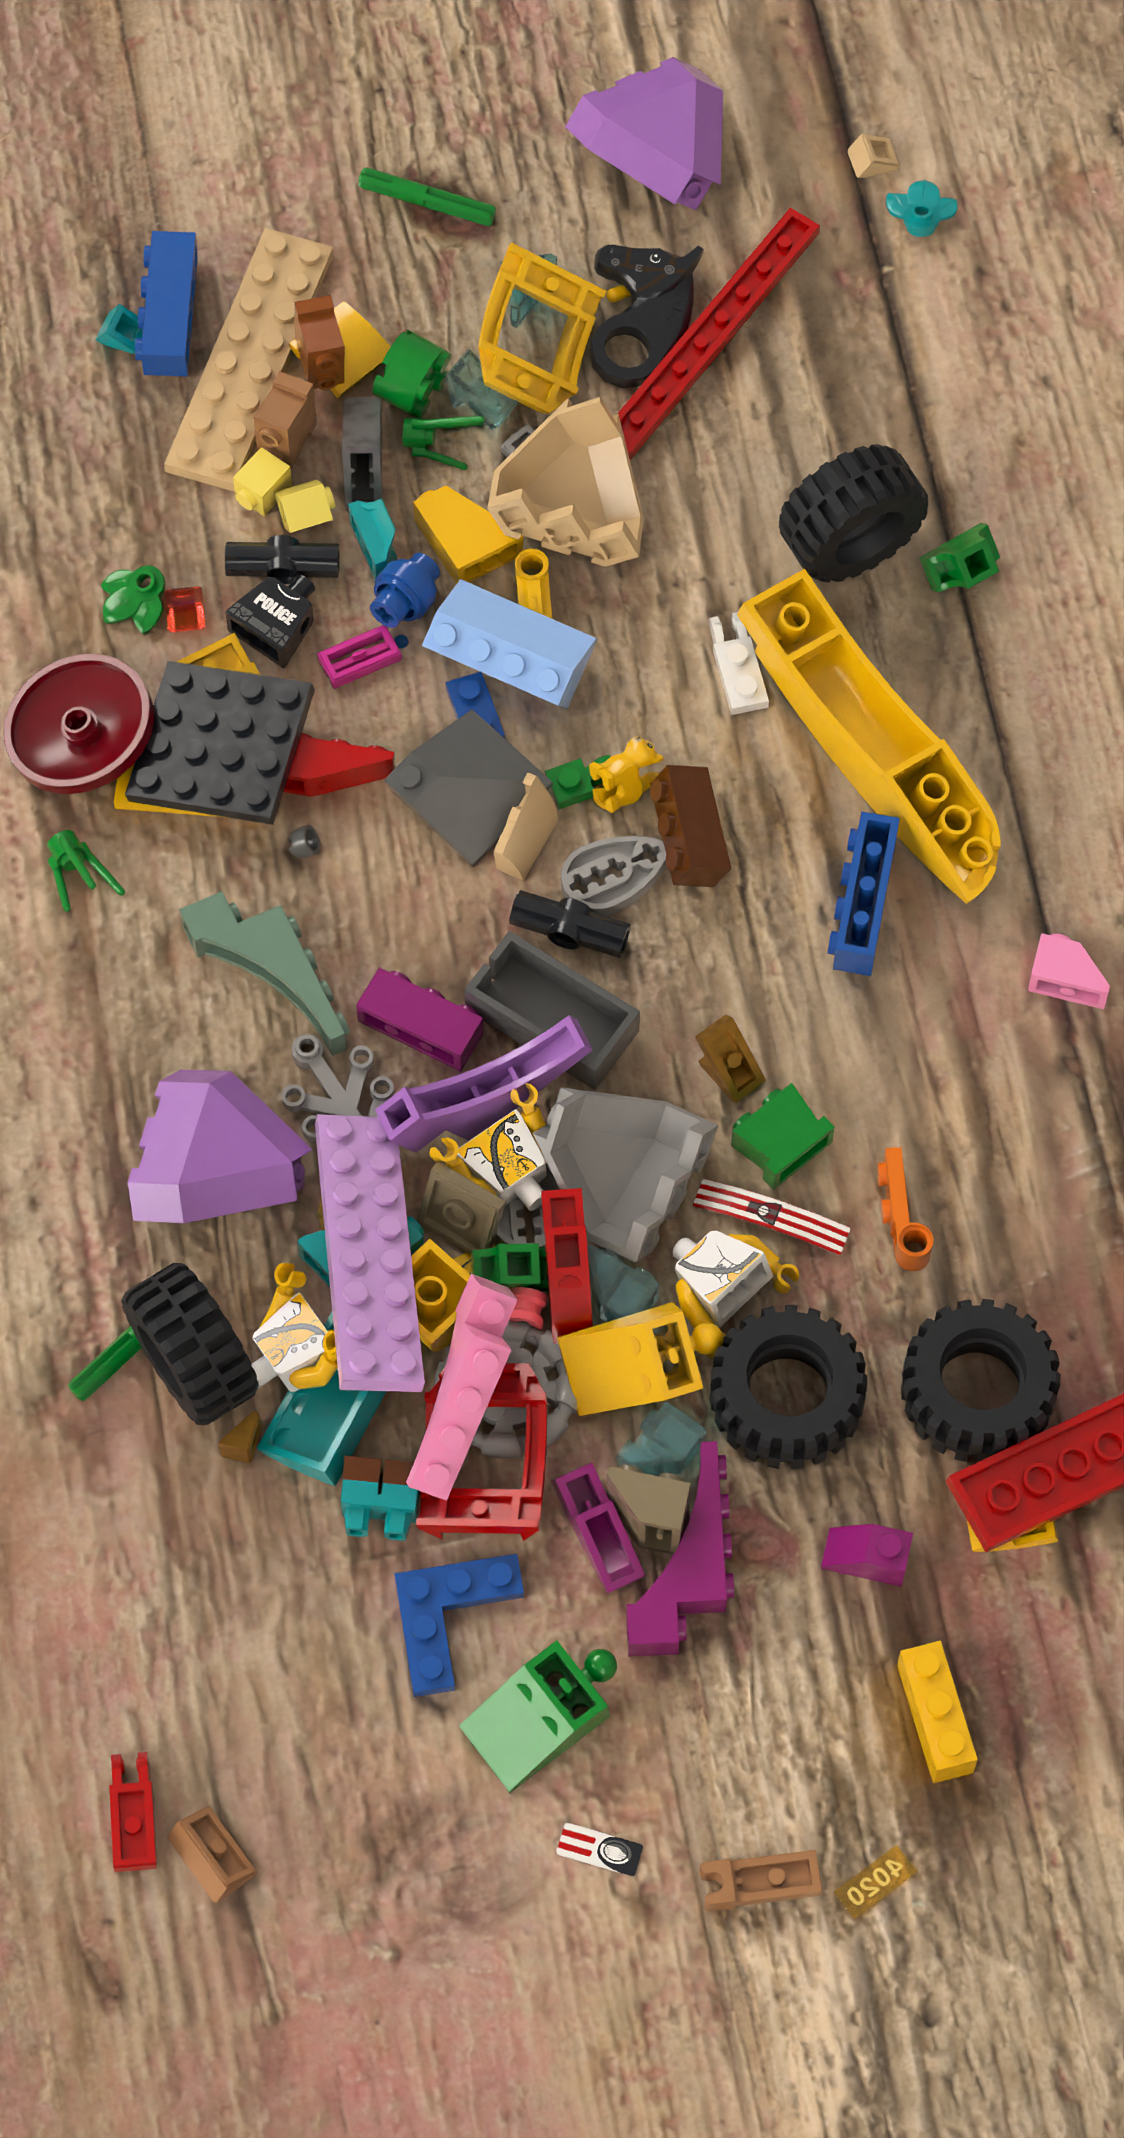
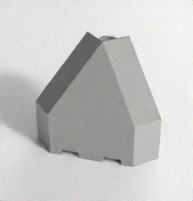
M560 1087L556 1103L548 1116V1124L533 1132V1135L559 1189L582 1188L587 1240L637 1263L653 1252L660 1240V1235L657 1234L660 1224L664 1222L666 1216L671 1219L673 1218L688 1193L686 1185L693 1171L700 1173L718 1125L667 1101Z

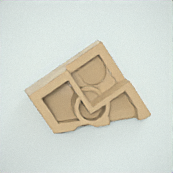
M527 773L523 781L526 794L519 806L512 807L506 826L494 849L496 869L522 881L526 878L559 821L558 812L552 797L540 779L531 773Z

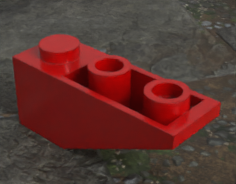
M302 733L284 792L313 797L386 779L396 768L395 754L377 745L363 747L351 745L341 739L328 741L316 739Z

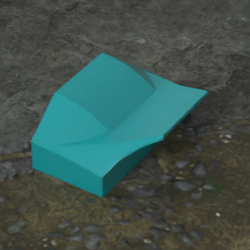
M382 499L368 503L358 500L348 504L350 525L373 577L376 579L389 562L398 559L392 545L396 529Z

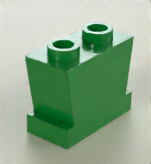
M790 1083L782 1091L779 1088L773 1090L763 1100L761 1108L753 1114L750 1112L745 1113L732 1127L731 1146L764 1170L763 1180L773 1190L833 1142L835 1126L825 1116L817 1120L793 1083Z

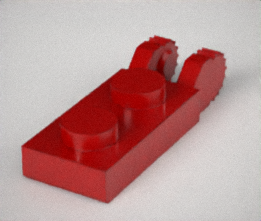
M138 1752L136 1768L139 1782L125 1784L123 1774L125 1773L124 1760L121 1754L111 1755L112 1785H109L114 1872L157 1869L153 1784L150 1781L148 1752Z

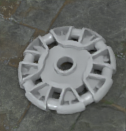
M508 1321L502 1335L504 1341L511 1348L506 1363H529L547 1395V1403L556 1407L553 1414L547 1415L548 1447L569 1427L567 1421L571 1414H576L577 1400L570 1387L559 1346L553 1343L552 1332L548 1329L543 1332L532 1327L526 1321ZM526 1342L538 1347L534 1356L523 1348ZM450 1344L449 1347L446 1349L448 1353H449L451 1344ZM448 1355L444 1362H439L434 1386L440 1380L438 1375L446 1367ZM557 1369L559 1377L554 1381L548 1382L546 1372ZM487 1407L479 1427L482 1421L495 1427L489 1435L477 1429L471 1445L481 1449V1454L490 1457H522V1453L525 1452L526 1435L517 1437L514 1430L526 1427V1408Z

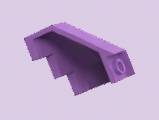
M672 57L660 62V67L643 73L639 71L615 81L616 86L600 93L594 90L583 95L565 127L591 152L673 204L678 202L694 210H697L712 182L721 185L723 90L700 69Z
M180 1069L159 1081L155 1097L160 1100L155 1117H148L139 1147L144 1150L139 1168H132L127 1182L133 1221L188 1223L298 1201L297 1191L305 1187V1170L301 1164L300 1157L313 1149L231 1071Z

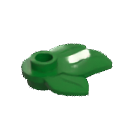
M147 565L139 567L135 571L121 569L108 575L101 584L103 590L109 594L103 605L104 622L106 624H114L132 618L142 634L145 635L151 631L163 613V605L160 598L164 593L166 581L162 572L154 566ZM151 578L150 584L145 588H141L142 582Z

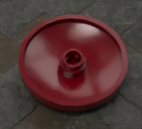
M81 654L66 657L38 671L19 689L5 717L3 730L5 748L18 772L32 785L58 794L88 792L117 779L137 761L152 733L154 706L150 693L140 676L126 663L100 654Z

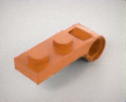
M902 1147L885 1148L883 1162L877 1163L878 1186H885L887 1199L881 1200L882 1223H889L890 1236L893 1237L894 1255L898 1265L907 1271H919L926 1267L930 1261L934 1242L933 1234L925 1225L909 1222ZM909 1242H917L924 1250L911 1252L904 1245Z

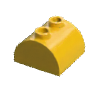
M429 1239L411 1255L420 1340L433 1352H437L451 1344L457 1314L455 1310L470 1274Z

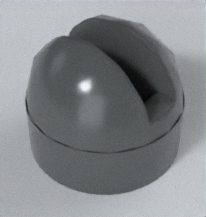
M311 825L299 827L290 833L287 842L292 845L288 849L295 857L307 858L320 852V840L317 832Z

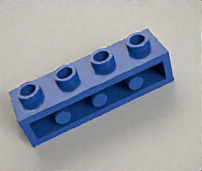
M152 231L151 246H144V267L148 268V276H142L141 298H146L145 307H139L138 328L143 329L142 338H136L135 359L142 361L144 375L188 377L198 264L196 232Z
M861 811L858 829H850L847 851L854 853L852 863L844 862L840 885L847 886L845 897L838 896L834 919L841 920L839 932L831 931L827 954L834 955L833 970L867 976L872 975L900 818Z

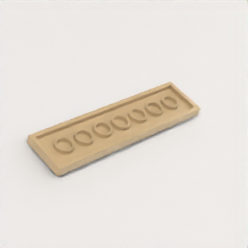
M264 228L165 460V472L235 492L233 477L248 462L256 442L253 417L273 388V381L278 372L285 373L293 354L288 345L295 339L294 302L316 298L334 256L332 246Z

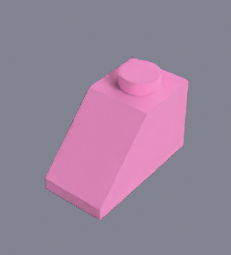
M1041 933L1028 991L1104 1009L1110 985L1081 943L1072 941L1069 937L1062 934L1047 935Z

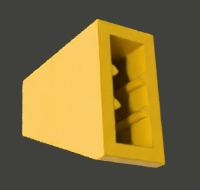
M446 485L437 490L426 491L417 500L413 501L415 523L456 584L460 579L470 583L515 560L518 554L523 551V535H521L519 540L504 535L489 511Z

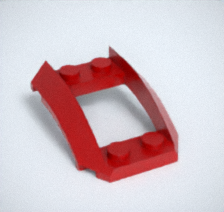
M529 1363L505 1364L487 1406L526 1408V1441L522 1489L452 1488L447 1501L420 1491L421 1506L419 1517L416 1519L417 1529L442 1540L443 1533L520 1534L524 1541L539 1531L546 1472L547 1395ZM445 1368L438 1375L440 1380L431 1391H425V1432L433 1412Z

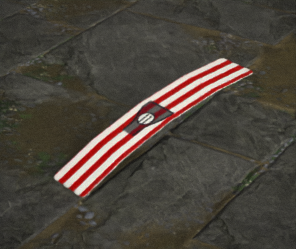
M708 1179L702 1180L693 1202L694 1207L725 1214L770 1228L837 1255L841 1254L850 1232V1227L775 1198Z

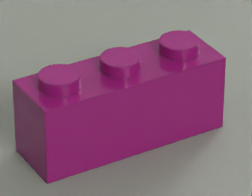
M379 967L356 1004L358 1022L460 1072L484 1034L483 1017L474 1008L465 1004L458 1006L446 1000L439 991L433 988L426 987L423 989L411 983L407 976L398 971L388 972Z

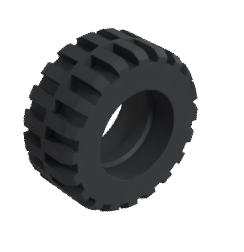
M873 444L869 448L861 446L855 448L853 452H844L838 455L837 459L830 463H824L818 467V471L812 475L809 474L802 480L803 483L799 488H795L790 493L789 501L784 502L781 508L779 529L781 536L811 578L828 583L831 580L840 582L844 581L847 577H857L867 569H874L879 566L881 561L895 555L896 550L901 546H905L911 540L912 534L917 533L921 528L922 520L926 519L928 494L901 453H898L897 450L879 444Z
M172 1263L125 1292L121 1300L122 1308L136 1339L172 1397L176 1399L181 1409L187 1413L188 1417L195 1424L209 1425L255 1396L259 1382L242 1343L234 1333L231 1324L220 1310L217 1302L211 1297L204 1284L198 1280L196 1274L189 1270L187 1265Z
M968 1299L958 1301L957 1309L954 1311L949 1306L937 1310L934 1321L927 1318L919 1326L918 1335L912 1337L904 1361L901 1399L906 1401L904 1411L908 1420L917 1422L915 1431L923 1440H926L928 1437L933 1438V1448L942 1454L945 1453L946 1449L956 1452L954 1459L964 1462L967 1461L968 1455L978 1456L979 1462L1045 1430L1053 1413L1060 1388L1061 1374L1057 1372L1060 1361L1057 1351L1050 1350L1051 1338L1045 1330L1039 1333L1035 1330L1037 1321L1029 1314L1021 1318L1016 1315L1017 1307L1008 1303L1005 1304L1004 1309L994 1307V1300L982 1299L981 1305L972 1306V1301ZM984 1353L992 1355L1007 1364L1013 1371L1019 1384L1018 1393L1011 1402L1002 1407L989 1410L974 1409L960 1403L947 1391L942 1381L943 1369L949 1361L963 1354Z
M785 1305L784 1312H775L774 1306L761 1309V1317L755 1319L752 1314L741 1319L740 1329L731 1328L724 1336L723 1346L717 1348L711 1370L710 1405L711 1410L715 1411V1423L719 1431L727 1432V1442L735 1450L740 1446L744 1447L746 1458L755 1463L759 1457L768 1460L767 1467L779 1469L780 1462L790 1463L791 1470L802 1469L804 1467V1460L811 1459L812 1463L817 1465L826 1461L827 1452L831 1451L837 1454L845 1447L846 1438L853 1437L858 1428L867 1392L868 1375L864 1373L866 1363L863 1353L856 1352L857 1342L850 1333L842 1335L840 1333L842 1324L834 1318H829L827 1322L821 1320V1311L809 1308L807 1314L797 1312L798 1305ZM794 1359L810 1365L822 1376L827 1386V1394L823 1403L808 1413L797 1416L779 1415L764 1408L750 1392L751 1376L759 1367L773 1360Z

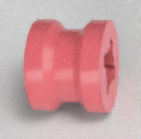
M510 1288V1291L518 1300L509 1321H526L532 1327L541 1330L544 1323L541 1311L547 1306L548 1296L532 1288Z

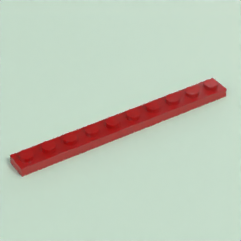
M789 208L617 413L619 414L630 460L820 232L819 224L796 210Z

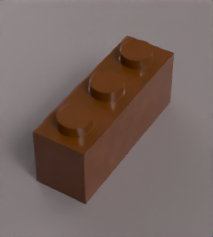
M667 765L650 783V796L655 804L658 817V831L663 838L666 851V866L670 870L673 885L714 887L731 870V864L708 767Z

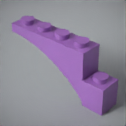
M568 1015L549 1030L523 1046L473 1070L409 1089L404 1087L376 1108L375 1111L389 1140L415 1153L446 1130L470 1141L519 1107L511 1100L510 1093L512 1089L518 1092L520 1101L524 1102L529 1097L526 1083L533 1085L537 1092H539L592 1052L593 1049L578 1020Z

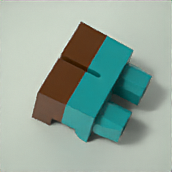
M354 1456L344 1457L341 1509L342 1516L345 1517L346 1535L356 1537L368 1536L370 1519L385 1520L384 1538L406 1541L411 1523H416L420 1496L419 1490L410 1488L406 1483L414 1462L386 1460L383 1477L382 1459Z

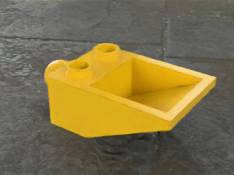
M673 1302L557 1338L566 1375L577 1400L578 1416L664 1401L703 1389L694 1351L702 1355L715 1354L717 1348L723 1345L724 1340L722 1331L713 1323L699 1324L693 1330L692 1335L689 1336L683 1311ZM664 1325L662 1332L653 1333L652 1329ZM669 1359L675 1366L671 1371L665 1372L663 1370V1363Z

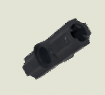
M276 535L270 537L267 542H226L225 545L226 576L274 577L283 584H290L299 574L305 577L338 578L340 548L337 543H300L294 537Z
M522 890L516 894L509 917V924L547 935L548 939L559 947L576 950L582 946L618 958L624 953L631 930V924L593 913L588 905L576 899L564 898L558 902Z

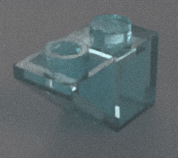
M591 1244L588 1246L590 1284L600 1318L609 1322L653 1308L659 1298V1283L656 1282V1278L650 1272L640 1267L633 1269L624 1264L619 1255L612 1250L604 1247L600 1250Z
M666 1401L659 1411L652 1409L640 1426L643 1432L634 1443L628 1440L616 1457V1461L619 1462L618 1467L620 1465H632L640 1468L643 1473L659 1476L661 1473L681 1474L700 1450L701 1442H705L706 1428Z

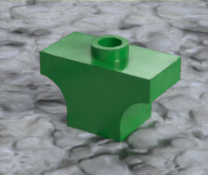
M979 523L919 557L932 591L938 593L953 587H964L967 589L999 572L995 561L1001 558L989 526L984 523Z
M539 1243L498 1244L493 1248L473 1250L471 1252L472 1274L506 1286L509 1289L526 1287L539 1291H548L546 1250L539 1248Z

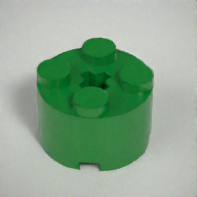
M407 330V333L402 332L394 341L382 362L386 365L383 372L384 377L379 374L376 375L372 394L376 397H381L385 402L407 414L421 419L430 405L429 395L433 389L439 392L448 378L449 372L445 369L449 364L452 354L410 330Z

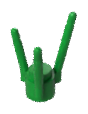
M483 416L440 419L405 418L402 435L403 447L412 448V456L425 457L451 467L466 470L468 468L466 463L428 450L427 446H434L436 429L481 426L485 418Z
M64 830L50 838L47 847L52 856L47 862L54 873L59 897L65 912H69L71 907L62 868L66 871L77 869L90 889H95L96 887L92 876L83 864L85 859L119 895L125 894L124 888L92 854L86 842L79 841L74 831Z

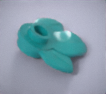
M920 180L911 184L907 194L888 193L886 196V207L889 213L894 217L903 219L907 231L916 237H926L933 234L939 222L951 219L956 214L958 208L956 199L940 198L938 187L927 180Z

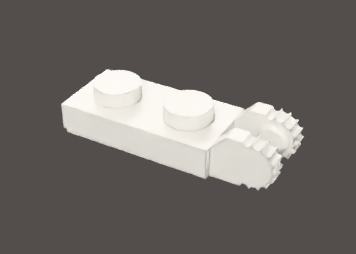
M738 612L732 613L731 619L732 628L737 638L735 640L724 641L723 627L718 616L709 618V627L714 643L713 653L731 715L769 708V699L750 636L747 637V630L738 618Z

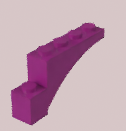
M717 1441L701 1442L697 1496L689 1524L676 1552L663 1573L635 1604H627L628 1657L678 1655L679 1641H687L686 1616H678V1614L726 1612L727 1598H734L733 1573H725V1559L732 1558L731 1534H723L722 1519H729L728 1494H720V1480H727L726 1455H718Z

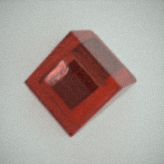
M201 587L164 590L165 612L169 632L205 628Z

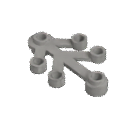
M310 1034L299 1036L292 1044L293 1061L302 1069H311L329 1098L305 1094L301 1086L289 1085L282 1091V1103L285 1109L291 1112L304 1110L324 1115L362 1116L358 1111V1105L367 1072L374 1064L372 1051L366 1046H357L352 1049L349 1056L351 1072L346 1090H344L323 1059V1044L320 1039ZM310 1044L314 1046V1049L308 1053L300 1050L303 1045ZM365 1055L369 1059L366 1063L359 1064L355 1062V1058ZM385 1076L375 1078L370 1084L373 1101L368 1114L369 1117H378L375 1109L394 1095V1084L391 1079ZM379 1086L389 1088L386 1094H378L375 1090ZM291 1094H298L301 1097L295 1103L287 1100ZM317 1115L307 1117L302 1124L304 1138L312 1143H316V1133H310L307 1129L311 1125H315Z

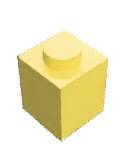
M261 447L233 477L236 500L245 509H254L265 516L277 503L274 492L292 487L290 466Z
M317 479L274 492L284 528L290 533L333 520L330 509L335 508V501L329 486L324 488L323 484Z

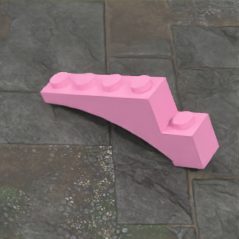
M471 1274L455 1310L457 1312L455 1326L438 1396L417 1457L406 1481L410 1488L446 1501L511 1352V1348L504 1341L502 1335L518 1299L506 1286Z

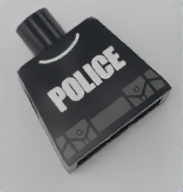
M300 574L289 586H286L274 577H267L227 609L225 614L228 631L232 634L235 633L236 637L284 669L313 624V607L307 599L315 591V586L307 577Z

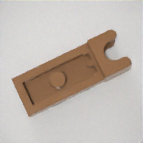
M816 1850L732 1861L730 1859L703 1862L699 1866V1876L703 1881H717L722 1886L719 1891L708 1893L705 1896L704 1909L708 1912L735 1909V1906L822 1895Z

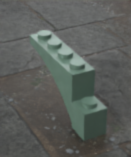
M222 891L179 909L182 927L197 958L203 955L214 957L240 967L264 980L283 994L306 1016L320 1034L332 1056L347 1050L345 1035L350 1033L349 1027L341 1012L334 1013L330 1002L334 1001L331 990L325 979L318 981L314 970L318 969L317 963L310 948H302L298 938L302 937L301 931L293 915L287 918L282 906L279 905L251 918L242 920L235 902L228 904Z

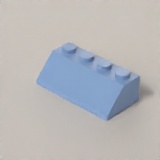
M460 579L436 611L422 646L568 709L597 642V638Z

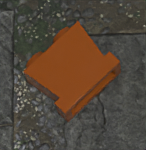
M331 295L294 302L295 341L300 353L306 381L313 383L314 389L319 388L321 390L331 389L338 384L344 383L345 346L335 316Z

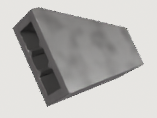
M381 397L343 398L342 456L345 510H349L348 504L358 500L368 503L382 499Z

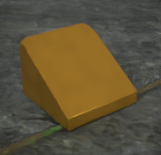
M252 1411L220 1440L218 1445L222 1457L250 1464L262 1431L259 1412Z

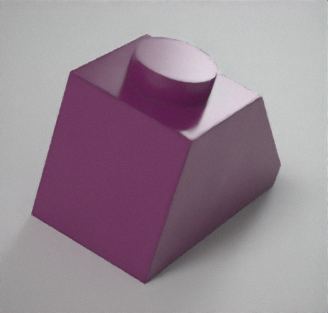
M876 1524L830 1527L821 1569L902 1587L913 1533Z

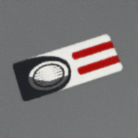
M565 1823L556 1853L570 1859L634 1876L643 1845Z

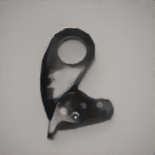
M612 244L598 249L594 258V270L605 279L624 285L635 301L630 307L599 325L592 339L589 349L592 368L605 382L620 388L641 386L688 330L694 304L693 272L704 252L702 247L698 245L683 257L669 253L661 248H631ZM615 336H633L644 344L647 349L648 358L637 367H621L612 362L607 356L605 345Z

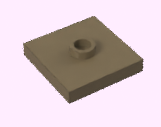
M438 1161L430 1171L417 1222L471 1254L473 1250L493 1247L506 1201Z

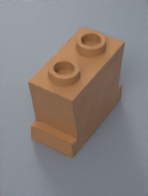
M279 371L273 381V388L253 417L257 451L261 447L289 465L291 470L308 435L311 436L317 425L313 383Z

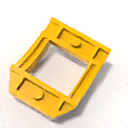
M510 243L494 282L481 327L478 348L484 384L543 414H550L568 398L576 395L579 389L577 387V379L581 361L596 317H594L601 298H604L606 290L514 243ZM513 288L568 316L558 344L551 373L497 347L503 318Z

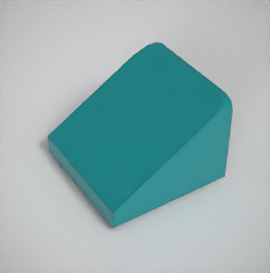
M118 304L108 313L95 340L101 344L134 354L136 338H142L143 329L138 328V315Z

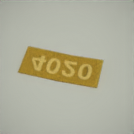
M896 1844L876 1861L835 1890L834 1893L855 1919L918 1871Z

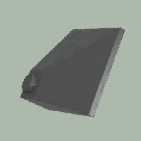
M472 709L413 750L384 780L391 791L473 867L497 844L506 826L512 807L519 806L524 798L526 790L523 781L527 773L537 776L547 791L554 785L547 776Z

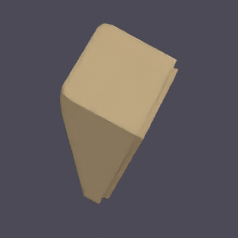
M861 134L848 149L849 158L858 178L895 171L900 167L889 138Z

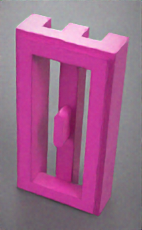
M381 625L318 652L317 660L320 666H323L326 677H329L332 688L336 689L401 661L402 655L388 628ZM379 640H385V642L373 646L369 649H362L355 653H352V656L345 658L341 661H338L334 664H331L330 662L351 652H354L358 649H361L365 646H368L372 643H375Z

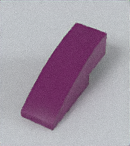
M593 1463L585 1464L552 1479L551 1483L606 1592L610 1593L645 1577L646 1575L612 1500L608 1499Z

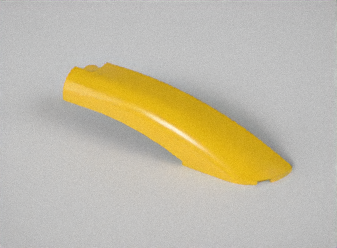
M805 569L744 602L737 616L757 644L754 652L821 747L876 814L900 818L897 837L963 902L968 904L974 900L989 884L996 871L998 851L1001 847L1000 832L991 807L945 739L940 740L892 689L846 630Z

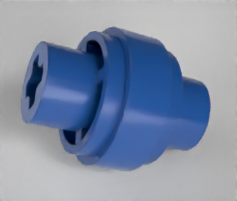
M415 553L409 560L398 559L389 562L375 579L374 594L376 598L370 604V611L374 618L386 627L395 628L401 621H413L423 617L435 602L437 589L434 582L440 576V569L436 562L423 553Z

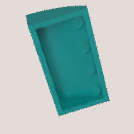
M333 1312L330 1313L324 1324L327 1331L334 1330ZM336 1370L329 1383L325 1386L299 1389L295 1392L288 1390L257 1449L259 1452L298 1472L336 1486L343 1473L344 1457L353 1455L387 1391L340 1390L338 1370Z

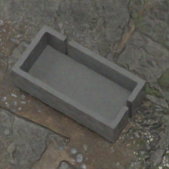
M508 931L489 956V965L484 963L464 989L465 1005L474 1008L483 1017L484 1022L521 1045L546 1032L568 1015L577 1019L593 1051L566 1070V1073L594 1090L597 1089L639 1032V1010L511 931Z

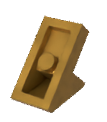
M725 1014L695 1036L705 1055L698 1061L700 1066L732 1102L737 1103L766 1081L733 1017Z

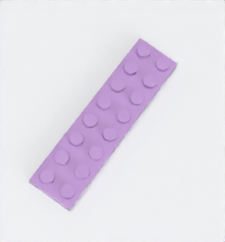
M317 1114L315 1133L340 1390L422 1392L425 1380L399 1145L389 1140L378 1117Z

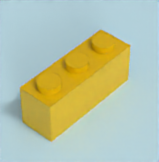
M941 1640L900 1651L897 1667L933 1784L974 1773L978 1759Z

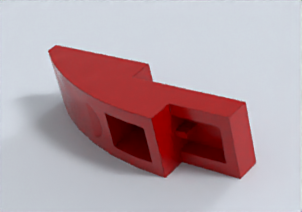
M582 1188L541 1191L551 1332L554 1344H558V1337L593 1327Z

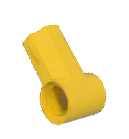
M525 549L518 554L515 560V583L517 586L518 604L553 619L548 558L544 552L538 549ZM531 568L540 571L536 575L524 573L525 570Z

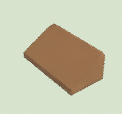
M210 1806L179 1820L168 1835L170 1843L214 1903L223 1900L258 1873Z

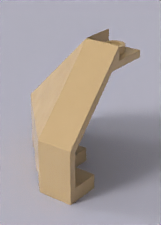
M601 397L573 405L568 398L494 470L487 509L504 535L518 540L523 535L541 541V547L569 556L571 551L592 557L591 563L604 567L639 557L644 522L640 500L619 414L612 416Z

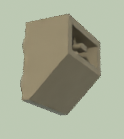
M620 1465L618 1468L609 1466L607 1472L608 1499L612 1500L623 1526L639 1548L674 1555L684 1533L689 1510L691 1483L683 1482L684 1479L671 1473H661L659 1476L645 1474L640 1468L632 1465Z

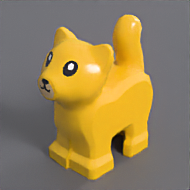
M636 736L628 741L623 753L616 754L600 764L592 762L589 764L591 777L595 781L602 778L604 785L603 788L593 789L594 802L610 813L615 812L622 806L635 803L651 787L650 783L659 774L658 772H647L640 777L639 769L663 761L664 757L655 751L651 742Z

